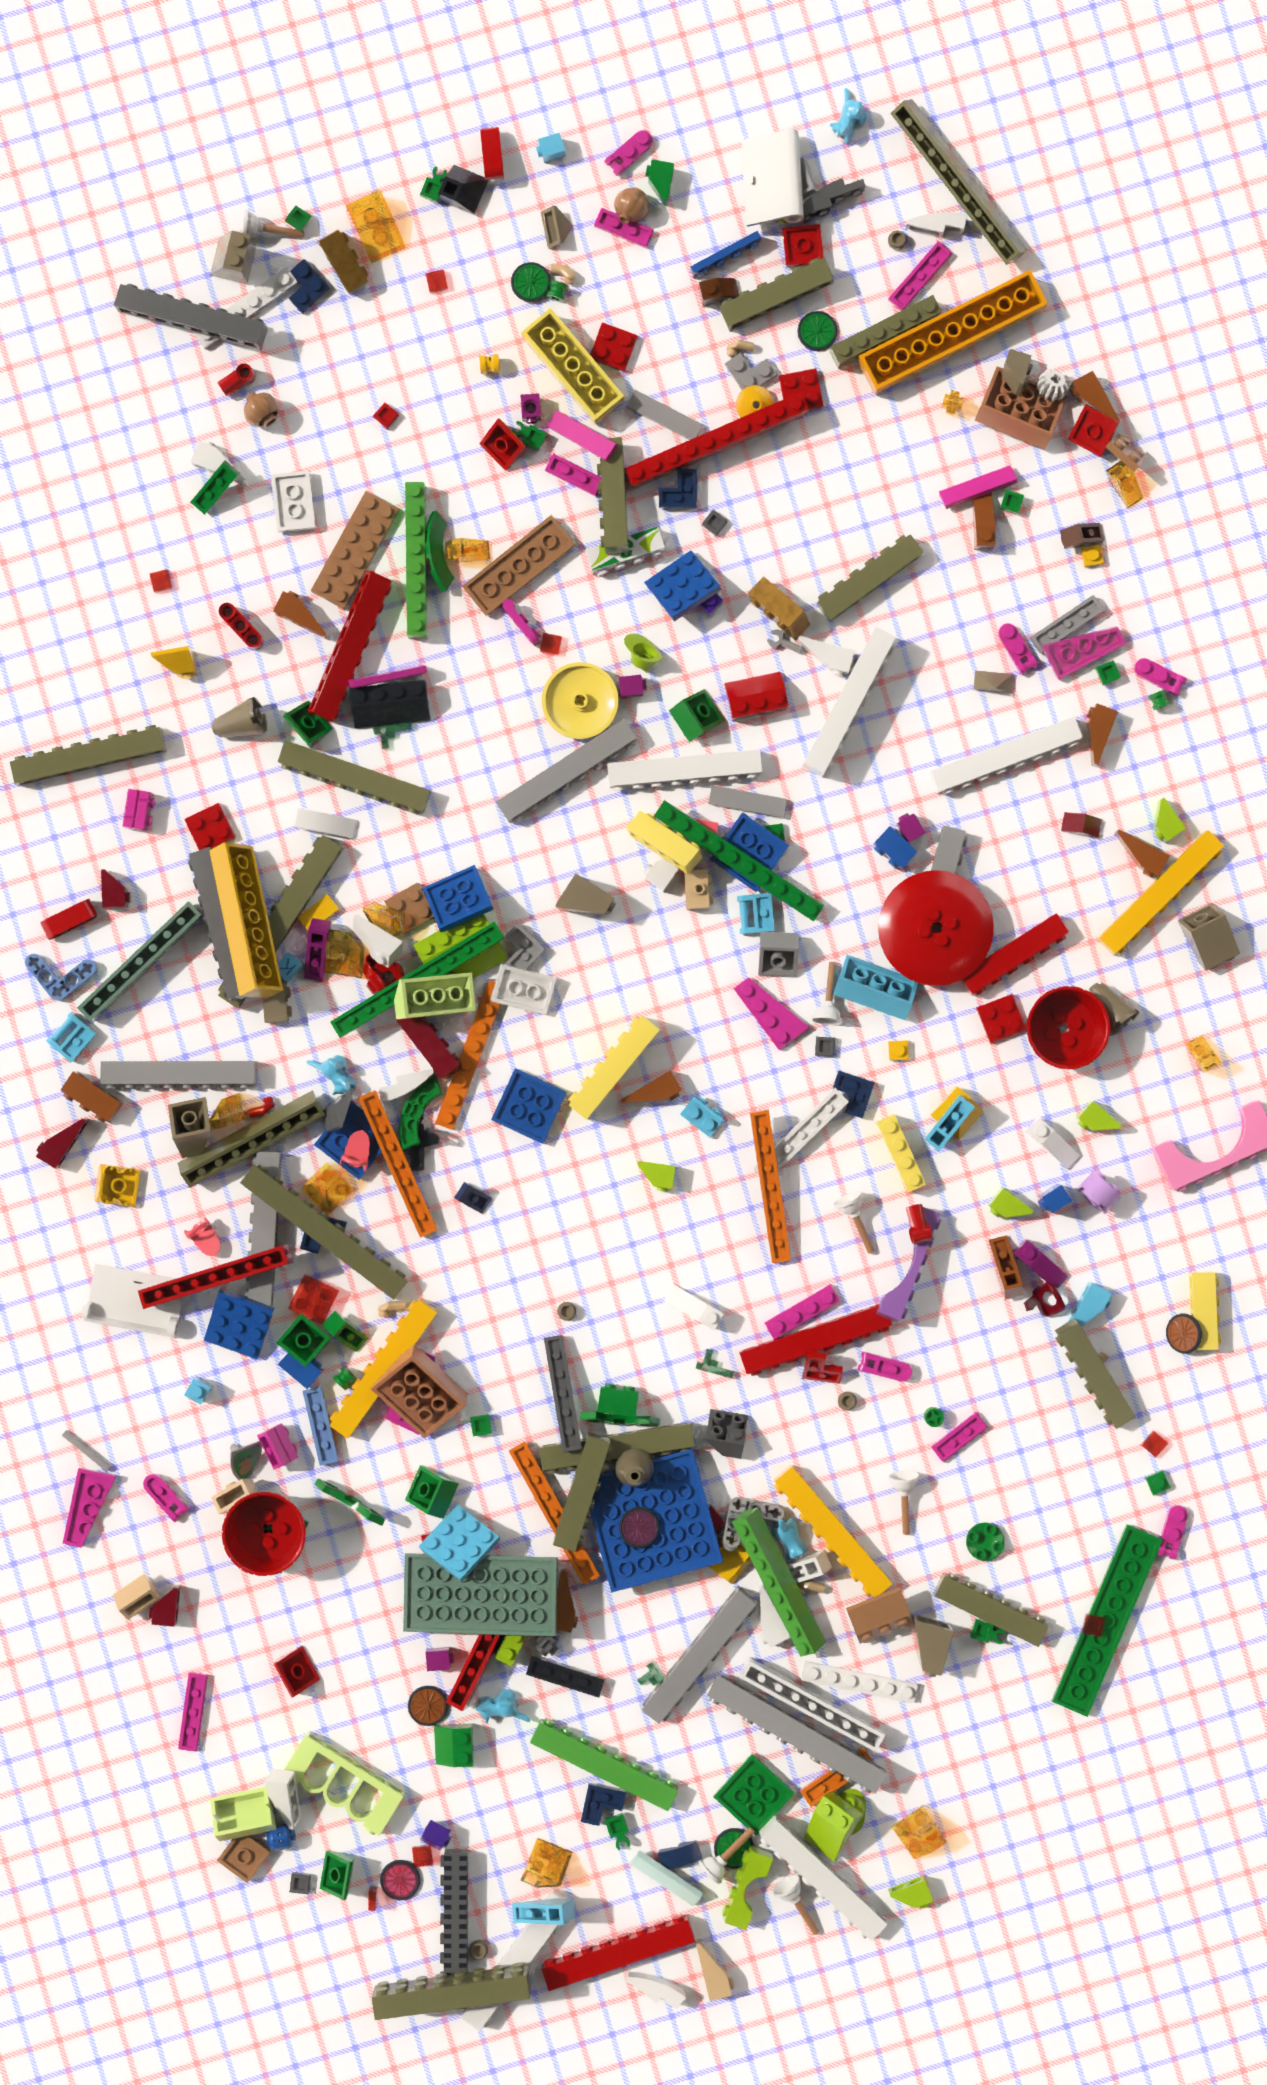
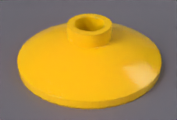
M752 385L744 388L736 399V410L739 417H744L774 404L772 395L762 386ZM755 401L759 403L757 409L753 407V402Z

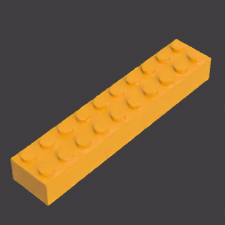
M1028 270L859 355L857 362L874 395L1045 310L1048 303L1031 270Z

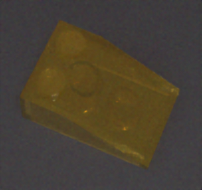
M380 189L345 205L371 263L406 248Z

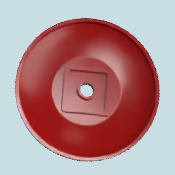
M924 871L906 878L887 896L879 915L878 935L885 957L901 975L923 985H948L968 977L985 960L993 941L994 922L986 898L969 880L948 871ZM934 922H939L942 925L940 933L932 931L931 926Z

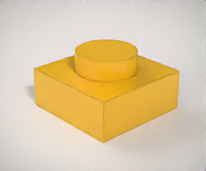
M1101 544L1081 548L1084 567L1102 565L1104 563Z
M908 1040L888 1041L889 1060L909 1059Z

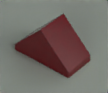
M1064 812L1061 831L1099 838L1102 819L1083 813Z

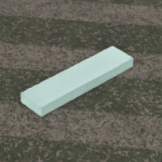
M641 1850L629 1862L630 1865L692 1907L703 1895L700 1890Z

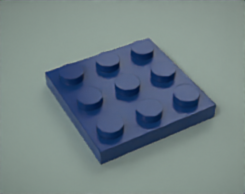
M692 550L644 582L648 590L674 622L722 590Z
M744 812L741 813L724 838L771 870L789 847L788 843ZM712 855L709 859L753 891L757 892L760 888L759 885Z
M475 865L423 887L441 933L494 910Z
M515 1068L491 1120L543 1144L567 1092Z
M352 1100L342 1128L331 1133L325 1130L314 1144L340 1165L349 1137L354 1132L363 1130L368 1135L370 1141L367 1170L382 1152L364 1110ZM347 1162L340 1165L358 1180L366 1173L362 1166L356 1168L349 1166Z
M220 1289L204 1341L258 1360L275 1308Z

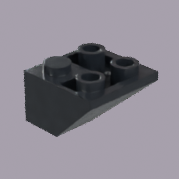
M454 164L438 192L439 200L475 215L489 180L485 181V177Z

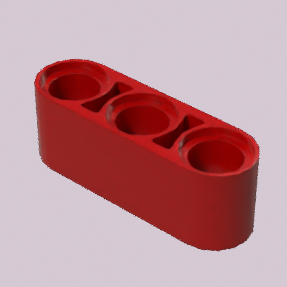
M499 127L481 128L480 135L485 181L504 179Z
M228 602L221 604L218 610L220 617L250 649H261L264 639L234 605ZM232 608V615L225 617L223 614L225 609ZM245 622V629L238 631L236 628L237 624ZM258 636V643L251 645L249 642L250 638Z
M89 898L44 919L40 924L47 939L52 940L98 917V914Z

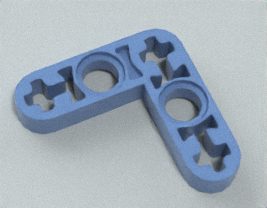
M33 953L25 959V965L47 994L56 1001H62L92 978L98 970L97 964L94 961L84 960L59 979L42 956ZM31 958H34V959H37V958H38L39 960L37 961V964H38L41 968H42L43 965H44L45 968H44V969H41V970L36 974V971H38L39 969H38L36 966H34V965H33V966L30 965V964L32 963ZM85 964H92V972H85L84 974H82L83 976H85L84 979L78 972H76L78 969L80 972L85 970ZM44 972L51 974V980L47 983L41 979ZM71 975L78 977V983L74 986L68 982V978ZM64 981L65 985L68 988H70V990L68 991L65 988L61 991V997L58 995L54 996V993L56 992L54 989H61L64 986L61 983Z

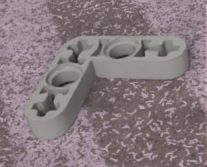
M743 1497L732 1498L728 1506L722 1539L723 1547L728 1551H735L738 1548L741 1539L729 1522L735 1520L745 1511L746 1505L749 1506L748 1510L752 1507L760 1508L765 1522L772 1525H777L779 1520L783 1519L784 1510L780 1506ZM736 1503L739 1504V1510L736 1509ZM773 1512H777V1518H773ZM731 1533L734 1534L733 1545L729 1544Z

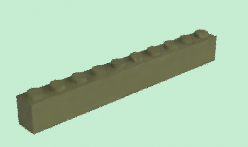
M903 100L890 113L1003 262L1006 265L1014 263L1028 249L914 100Z
M324 835L321 838H316L312 845L314 849L310 854L307 853L302 860L303 866L300 870H295L291 877L293 881L289 886L286 885L281 892L282 898L279 902L275 901L270 909L272 913L268 920L275 953L298 920L297 917L302 914L344 849ZM222 982L218 988L220 992L218 996L240 1009L246 998L234 1002L225 998L222 990L224 983Z
M261 1164L258 1166L253 1165L240 1181V1184L394 1300L408 1282L404 1279L406 1275L399 1269L396 1271L390 1268L391 1263L383 1257L379 1260L374 1256L376 1253L368 1246L363 1248L359 1245L360 1240L353 1234L349 1237L344 1233L345 1228L337 1222L333 1225L328 1221L330 1218L322 1211L317 1213L313 1210L314 1205L307 1199L303 1202L298 1198L299 1193L290 1187L287 1190L282 1186L284 1183L276 1176L271 1178L267 1175L268 1170Z

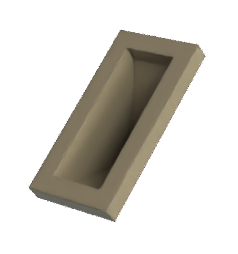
M553 205L541 211L548 249L564 243L573 227L572 223L559 208Z
M975 670L973 690L1012 693L1013 674Z

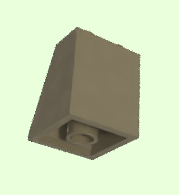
M231 230L219 237L210 276L248 284L256 252V246L250 234Z
M575 873L555 904V907L563 911L605 916L607 913H612L616 903H614L615 898Z
M1212 903L1177 920L1198 963L1206 971L1214 969L1219 964L1230 961L1235 956L1241 954L1226 915Z
M202 1097L169 1104L168 1111L172 1140L182 1158L201 1155L211 1134L207 1098Z
M913 1614L912 1620L919 1665L922 1671H925V1675L936 1677V1675L942 1676L954 1630L950 1624Z

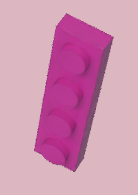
M831 1284L765 1321L764 1324L772 1338L776 1339L838 1303L840 1300Z

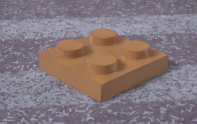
M1117 433L1105 447L1134 472L1147 458L1145 452L1141 448L1133 446L1130 443V439L1123 434Z
M418 883L411 885L384 901L403 935L434 918L427 898Z
M251 1835L235 1838L230 1841L217 1859V1862L248 1884L271 1850Z

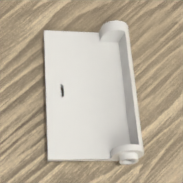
M787 127L781 131L742 140L746 226L750 227L779 219H784L788 223L801 222L804 219L798 130H795L793 127Z
M95 1263L89 1301L86 1306H82L80 1316L83 1317L85 1322L175 1338L183 1297L143 1309L138 1290L176 1278Z

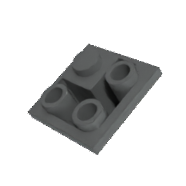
M710 1409L706 1441L722 1456L741 1459L745 1445L748 1415Z

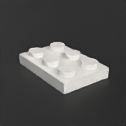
M310 471L271 474L277 532L315 529Z
M501 963L491 1001L546 1015L557 978Z

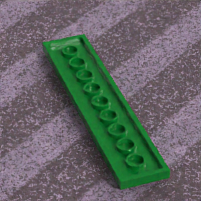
M1126 1523L1051 1699L1053 1703L1088 1717L1163 1539Z

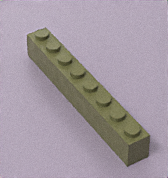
M156 725L146 726L143 731L133 729L126 731V734L121 736L118 733L108 735V739L104 740L94 738L90 739L89 743L86 744L81 742L72 743L69 748L63 749V746L52 748V752L44 753V751H37L33 753V756L26 757V755L14 757V760L9 762L14 784L19 786L166 752L167 748L162 729L156 727Z
M286 740L283 743L277 761L281 764L282 769L292 771V769L299 770L300 775L310 778V775L318 777L317 781L326 784L329 781L334 782L337 788L346 790L347 787L354 789L353 793L360 796L365 794L371 795L372 800L381 803L383 800L390 802V806L398 809L401 806L408 808L407 812L418 815L419 812L424 814L431 791Z
M311 1090L204 1148L201 1155L187 1157L178 1162L180 1175L188 1187L191 1188L323 1117L325 1113L322 1104L314 1091Z
M691 1422L603 1435V1437L610 1438V1445H613L610 1456H606L604 1461L607 1464L614 1463L615 1459H618L624 1451L631 1449H640L652 1457L653 1453L661 1452V1455L671 1454L672 1450L680 1449V1452L695 1447ZM586 1438L581 1439L582 1449ZM561 1442L540 1445L539 1453L542 1471L547 1470V1473L557 1472L558 1468L566 1467V1470L576 1469L582 1450L563 1453Z

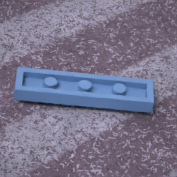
M322 1386L303 1390L319 1465L339 1462L332 1428L329 1426L331 1423Z

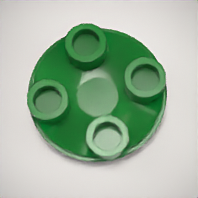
M988 1522L978 1523L969 1530L966 1536V1547L969 1553L977 1560L990 1561L997 1558L1003 1551L1004 1536L996 1525Z

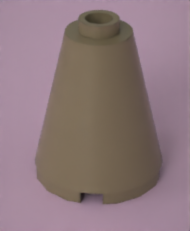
M256 697L248 698L215 718L211 725L213 733L219 737L262 735L267 732V719L265 713L261 714L259 708H262V705Z
M1096 982L1089 988V991L1103 1003L1110 1019V1036L1125 1028L1131 1019L1134 1020L1140 1012L1104 983L1099 984Z
M631 1449L624 1451L618 1457L615 1471L618 1479L624 1485L635 1488L649 1482L654 1472V1465L651 1457L646 1452L640 1449Z

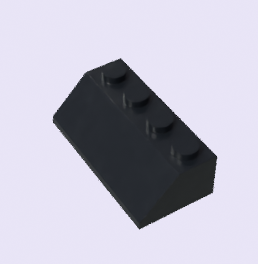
M426 680L349 688L355 729L431 721Z

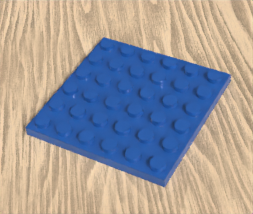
M693 1449L652 1460L654 1465L653 1475L649 1482L641 1487L634 1488L624 1485L618 1479L615 1470L604 1473V1475L600 1474L598 1481L601 1482L598 1493L594 1492L592 1499L595 1500L590 1514L611 1593L723 1562ZM635 1507H644L651 1510L658 1518L660 1524L657 1539L653 1544L645 1548L629 1546L623 1541L619 1532L622 1516L628 1510ZM643 1511L632 1512L627 1516L623 1524L626 1538L634 1544L647 1543L653 1538L656 1530V1524L652 1516Z

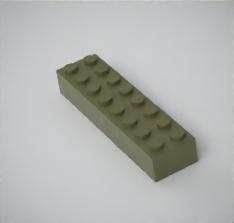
M518 1962L510 1967L497 1965L493 1969L488 1970L477 1968L473 1970L474 1972L461 1970L452 1975L440 1973L430 1978L419 1976L416 1980L408 1981L407 1978H403L394 1983H389V1981L379 1982L375 1985L371 1997L374 2020L530 1999L531 1980L528 1964Z

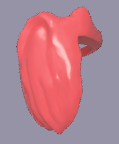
M363 1130L354 1132L349 1137L340 1165L347 1162L349 1166L356 1168L362 1166L364 1171L367 1170L370 1141L368 1135Z
M204 1216V1222H198L190 1231L184 1230V1234L189 1240L194 1242L202 1253L207 1256H217L220 1249V1240L215 1230L211 1227L209 1220Z

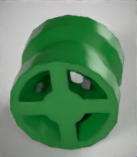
M552 280L550 282L551 289L547 292L546 296L551 300L564 302V295L568 291L569 286Z
M1166 689L1148 696L1149 700L1153 703V711L1171 704V701L1166 696Z
M344 1366L341 1368V1372L333 1377L335 1382L346 1391L349 1385L357 1380L355 1375Z
M929 1407L924 1412V1420L930 1427H938L944 1421V1414L937 1407Z

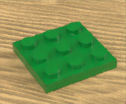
M751 1753L716 1791L713 1798L747 1829L749 1827L753 1828L755 1831L754 1835L757 1836L759 1831L777 1814L795 1792Z

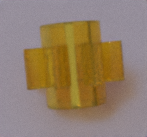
M951 390L950 394L945 393L942 408H946V414L954 415L955 411H961L964 398L959 397V391Z

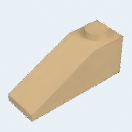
M699 1938L696 1939V1947L709 2001L732 1996L731 1989H735L733 1978H728L725 1968Z

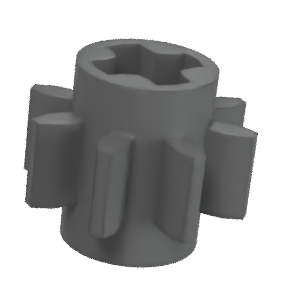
M539 1636L536 1639L538 1644L535 1648L543 1656L546 1657L548 1654L553 1656L558 1651L556 1645L559 1641L554 1636Z

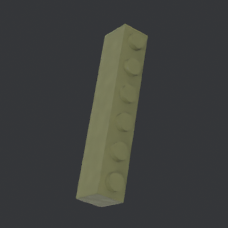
M815 258L805 267L798 266L792 269L790 274L778 275L774 278V281L768 284L763 282L757 285L755 290H746L733 300L728 298L722 301L719 309L730 331L833 284L834 278L825 258Z
M931 295L830 347L829 353L839 369L857 360L859 355L941 315L942 310L934 295Z
M622 437L607 438L616 443L618 447L608 462L600 458V464H597V475H601V482H598V493H602V500H599V511H603V518H600V530L604 529V536H600L601 548L605 547L606 554L629 553Z
M911 534L900 536L895 540L896 544L893 547H885L879 552L881 554L876 559L872 557L864 563V568L861 570L857 568L849 574V579L846 581L840 580L833 586L835 589L831 592L825 591L818 596L819 600L816 605L829 623L923 555V550Z
M1073 1318L1054 1330L1057 1334V1337H1055L1060 1347L1064 1346L1067 1351L1064 1353L1070 1363L1074 1362L1077 1368L1074 1369L1080 1379L1084 1378L1086 1382L1084 1384L1085 1389L1090 1395L1093 1393L1096 1398L1093 1400L1095 1405L1106 1414L1103 1416L1109 1426L1113 1425L1117 1430L1136 1418L1080 1324Z
M588 1432L553 1539L554 1546L573 1552L576 1551L577 1547L581 1546L583 1540L581 1532L582 1529L587 1528L589 1522L587 1513L588 1510H593L595 1500L592 1498L594 1492L598 1493L601 1485L598 1479L600 1474L604 1475L607 1463H604L606 1456H610L613 1445H610V1438Z
M951 1572L948 1575L942 1573L933 1592L935 1597L1037 1647L1040 1646L1049 1627L1045 1623L1046 1619L1036 1614L1033 1617L1028 1614V1610L1020 1606L1016 1609L1010 1606V1601L1004 1598L998 1600L993 1597L994 1594L985 1589L980 1591L976 1589L975 1584L969 1581L963 1583L958 1580L959 1577Z

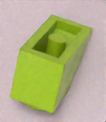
M1165 797L1157 802L1153 826L1156 838L1164 843L1186 829Z
M1090 1101L1076 1117L1079 1121L1077 1124L1085 1131L1087 1129L1096 1131L1120 1129L1122 1127L1119 1122L1094 1101Z
M637 1161V1165L650 1183L657 1187L656 1191L668 1192V1189L673 1188L676 1166Z
M1003 1187L999 1189L987 1205L991 1208L989 1212L997 1218L1000 1216L1007 1218L1029 1215L1034 1212V1210Z
M924 1875L888 1888L891 1898L915 1909L926 1908L933 1902Z

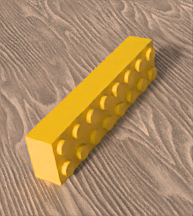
M224 842L211 849L210 856L239 996L269 998L283 991L254 848L251 845Z

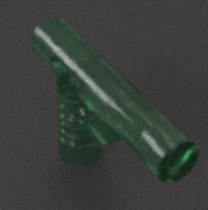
M411 722L373 727L374 735L380 734L382 749H389L388 739L395 738V732L412 730ZM384 728H385L386 731H385L384 734H382V733L380 732V729H384Z
M706 1348L703 1363L697 1362L695 1369L733 1378L734 1371L717 1367L718 1361L711 1359L714 1350ZM704 1364H707L708 1369L702 1368V1366Z
M653 1661L646 1665L649 1671L637 1679L640 1685H643L648 1680L653 1686L657 1683H660V1685L663 1683L662 1674ZM655 1669L657 1674H651L652 1670Z

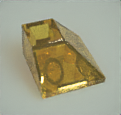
M330 929L326 943L325 973L356 978L363 977L365 948L350 932Z
M237 1093L220 1100L209 1119L210 1127H213L215 1130L228 1126L227 1122L229 1121L237 1123L246 1120L245 1116L249 1114L242 1093Z
M326 1162L301 1188L326 1215H329L355 1190L330 1162Z
M921 1805L891 1826L913 1859L930 1854L947 1842L944 1834L924 1805Z
M537 1837L520 1881L536 1888L560 1887L573 1852Z

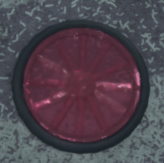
M635 1507L628 1510L622 1516L619 1524V1532L623 1541L634 1548L650 1546L657 1539L660 1531L658 1518L651 1510L644 1507Z
M394 1860L388 1863L380 1875V1885L383 1892L394 1900L411 1898L416 1894L420 1886L421 1878L418 1869L414 1864L406 1860Z

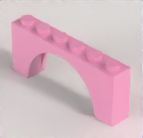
M1255 1100L1238 1108L1242 1122L1240 1137L1234 1148L1218 1160L1211 1162L1194 1161L1183 1155L1176 1148L1172 1140H1167L1152 1147L1151 1149L1170 1190L1182 1191L1188 1188L1187 1184L1191 1182L1196 1184L1205 1180L1204 1176L1208 1174L1212 1176L1222 1172L1221 1168L1229 1166V1168L1240 1164L1239 1160L1243 1158L1247 1160L1257 1156L1256 1152L1261 1150L1266 1152L1267 1116L1260 1100Z

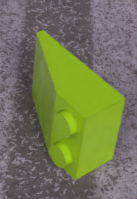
M831 1791L823 1795L817 1805L803 1839L835 1862L863 1814Z

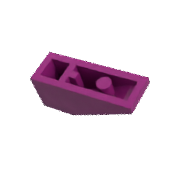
M315 918L311 920L308 929L304 979L323 982L331 921Z
M1023 1239L1013 1251V1254L1045 1282L1055 1285L1057 1289L1068 1277L1066 1273L1027 1239Z

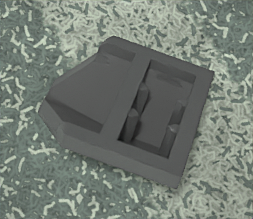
M348 1092L338 1096L324 1109L325 1115L322 1117V1120L328 1132L331 1133L342 1128L353 1093Z

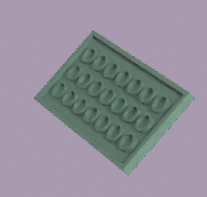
M405 1553L403 1632L557 1636L558 1557L486 1555L472 1572L460 1582L425 1553Z

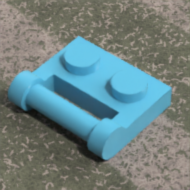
M771 893L737 896L741 918L740 934L774 931ZM747 901H752L755 927H749Z
M70 1012L67 1015V1020L52 1037H48L46 1042L70 1063H73L97 1033L77 1015ZM73 1023L78 1025L61 1045L58 1044V1040Z

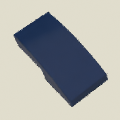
M697 1840L681 1842L677 1847L664 1848L658 1851L661 1865L667 1869L688 1865L703 1858Z

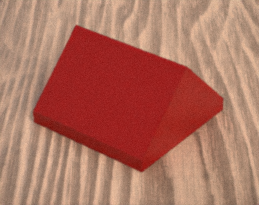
M500 418L495 421L479 443L505 471L527 451L526 445Z
M303 1645L277 1658L274 1662V1666L291 1698H294L320 1680Z

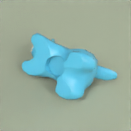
M844 88L845 104L842 109L841 118L836 123H830V127H832V131L837 138L843 136L844 143L848 144L853 137L854 127L857 124L862 126L865 124L867 113L863 109L862 102L850 100V92L848 88Z
M335 1055L321 1064L314 1060L306 1061L308 1065L320 1070L325 1077L332 1081L335 1087L333 1095L346 1094L351 1088H357L354 1078L345 1072L348 1063L344 1057Z
M789 1518L787 1522L780 1519L778 1522L779 1526L774 1525L771 1529L772 1536L782 1544L784 1556L787 1560L793 1558L800 1559L802 1554L806 1553L808 1549L799 1537L798 1522L794 1518Z
M509 1689L502 1690L497 1698L483 1696L477 1699L480 1705L476 1707V1711L484 1718L486 1724L492 1716L515 1717L526 1722L531 1721L526 1714L518 1712V1705L515 1700L516 1694Z

